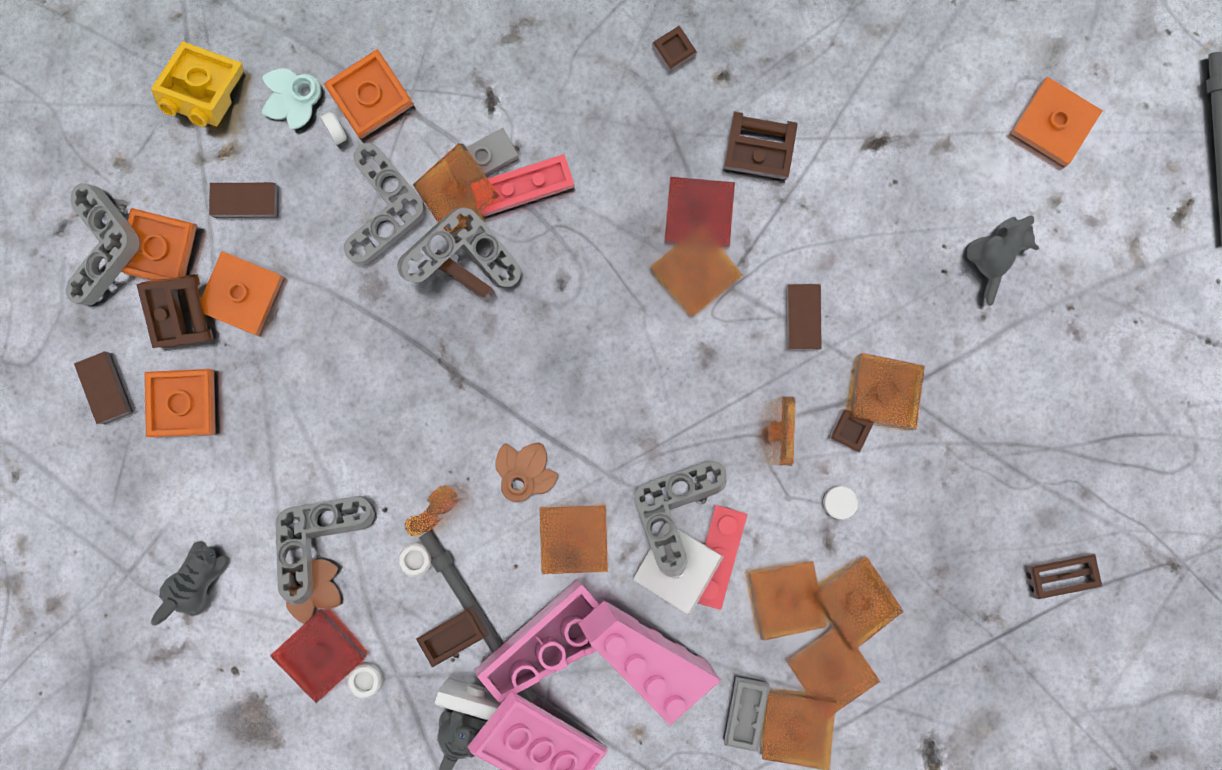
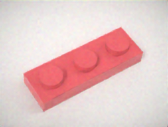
M565 154L473 183L472 187L481 215L485 217L574 188L575 185Z
M718 505L714 506L704 545L724 557L698 604L719 610L722 609L748 514Z

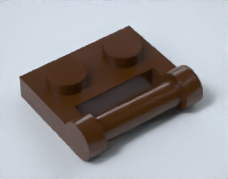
M734 111L723 169L787 180L790 173L798 122L787 121V124L745 117L743 113ZM743 129L784 137V143L740 136V131Z
M198 274L145 281L136 284L152 348L200 343L213 339L211 328H207L199 295L198 285H200ZM176 289H184L194 331H186Z

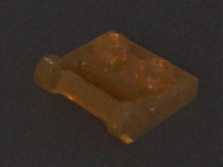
M458 484L439 486L427 499L430 503L428 508L423 513L411 516L406 520V532L411 536H419L431 531L461 500L466 492Z

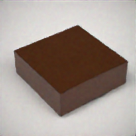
M680 25L652 43V47L669 73L697 54V51Z
M842 409L828 439L860 453L874 423L846 409Z

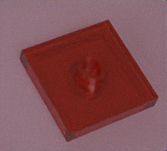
M670 177L664 243L729 248L735 182Z
M320 608L281 644L270 657L317 703L366 658V655Z

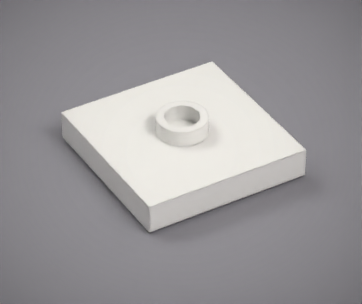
M665 522L657 537H664L668 534L670 530L668 523ZM677 528L687 557V566L683 573L672 577L663 574L658 568L651 548L633 580L684 613L691 615L724 556ZM670 543L664 545L667 560L663 563L668 562L671 567L676 566V559L681 556L675 557L673 555Z
M450 678L439 689L435 700L437 706L486 720L490 719L502 703H499L485 687L467 684Z

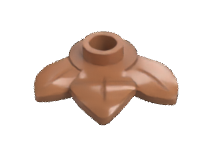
M542 443L529 444L522 448L519 453L508 444L502 445L495 460V468L502 477L501 491L507 500L515 503L523 502L532 494L547 493L555 485L558 474L550 469H545L547 455ZM515 480H520L524 487L521 490H514L511 487V483Z
M324 559L312 561L313 592L305 603L293 605L286 601V608L289 613L303 624L310 622L315 607L329 609L337 607L341 603L339 590L330 581L336 575L338 567L330 561ZM287 572V573H290V574H292V575L294 576V574H295L296 572ZM295 584L288 591L295 596L297 595V589L303 588V585Z

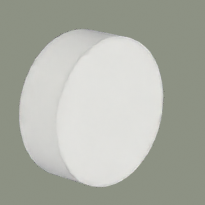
M328 111L321 115L320 119L334 143L338 145L346 141L347 136L334 113Z
M836 486L826 492L823 506L831 517L847 519L856 512L858 499L851 489Z
M412 543L400 551L398 565L404 574L417 577L430 569L432 565L430 561L433 559L423 544Z
M371 663L359 664L348 676V688L358 698L372 697L381 688L383 676L376 665Z

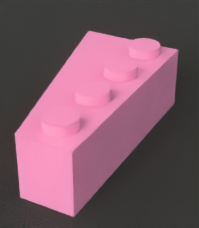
M576 580L474 669L476 676L500 703L504 701L511 691L517 694L538 683L540 679L551 673L568 667V664L579 658L596 652L578 623L599 606L598 602Z
M603 601L578 623L591 646L669 725H672L721 681L706 659L688 652L685 647L664 638L658 631L640 624L637 619L606 601Z

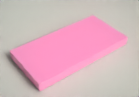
M512 691L468 745L471 754L501 770H594L608 752L603 744Z

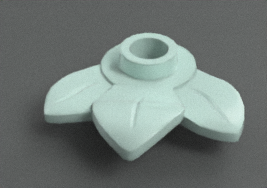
M286 68L272 70L262 76L264 83L273 91L262 109V114L275 120L287 118L292 130L304 126L312 116V105L317 103L321 97V85L317 79L308 74L296 75ZM303 88H311L307 96H301Z

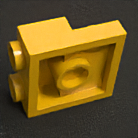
M182 41L151 87L156 105L163 113L169 116H175L177 113L188 116V119L199 127H205L207 124L217 127L232 103L230 93L244 72L243 64Z

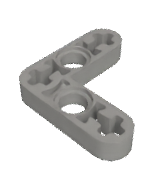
M370 143L363 144L355 150L353 156L354 163L388 206L345 241L344 253L346 257L358 265H366L416 226L426 213V207L421 198L376 145ZM369 153L371 156L377 154L374 160L382 170L376 173L370 164H364L365 154ZM387 176H394L398 179V187L393 192L382 190L381 183ZM409 202L413 205L417 202L418 204L414 207L417 211L416 214L413 216L410 213L404 214L400 219L405 224L400 226L391 214L395 211L400 216L406 210L403 206L405 203ZM382 221H391L394 226L393 233L385 238L379 237L376 230L378 224ZM368 232L380 243L375 247L370 242L364 247L366 252L364 256L359 254L353 256V253L356 251L354 247L356 243L364 245L370 240L366 236Z
M80 183L74 187L71 193V205L99 243L69 279L66 286V295L72 303L90 306L99 300L136 254L139 247V237L101 188ZM107 213L108 223L102 228L101 219ZM102 259H105L106 269L100 274L99 264Z
M466 207L454 208L401 256L397 265L398 273L404 280L414 283L422 282L462 247L495 285L503 287L513 286L518 282L521 275L518 262L472 209ZM458 215L460 217L467 216L469 218L466 221L467 230L459 228L451 235L443 229L445 226L447 229H454L459 223L456 217ZM436 235H441L446 240V249L441 254H435L430 248V242ZM482 238L488 239L491 243V252L485 257H481L476 252V244ZM422 248L425 255L433 259V262L430 263L429 260H424L418 266V269L421 271L418 275L415 273L408 274L407 271L410 269L408 261H419L424 256V254L419 252ZM496 259L500 265L509 266L510 269L507 273L510 277L508 279L499 278L501 274L500 268L492 263L488 266L487 263Z
M707 461L639 486L635 492V503L658 568L667 576H678L683 573L687 566L686 553L670 510L721 492L726 486L727 476L725 468L719 462ZM712 471L714 475H719L717 476L716 483L711 484L710 480H705L707 479L708 472ZM694 476H697L701 489L696 490L695 482L692 478ZM676 482H687L690 485V491L684 496L675 495L672 492V486ZM666 487L667 496L670 499L668 501H665L661 488ZM648 493L656 497L653 506H649L647 502H644L646 500L645 495ZM660 521L668 523L670 526L668 534L664 537L653 535L651 529L655 523ZM669 543L675 557L681 556L676 559L677 565L673 567L668 562L663 563L667 560L663 546Z
M362 497L344 498L290 507L279 513L276 519L278 591L284 600L293 605H300L305 603L312 595L311 538L362 530L371 525L375 513L373 507L366 499ZM357 507H361L365 511V513L360 514L359 520L349 515L356 513ZM340 509H342V511H343L347 516H342L341 513H340ZM322 512H333L334 518L332 523L325 527L318 525L317 520ZM294 517L300 522L294 525V535L298 539H293L292 531L286 526L291 524ZM293 548H301L303 552L301 559L295 564H288L286 561L287 553ZM287 572H296L297 582L303 585V588L297 589V595L295 596L288 591L289 588L295 585L294 576Z

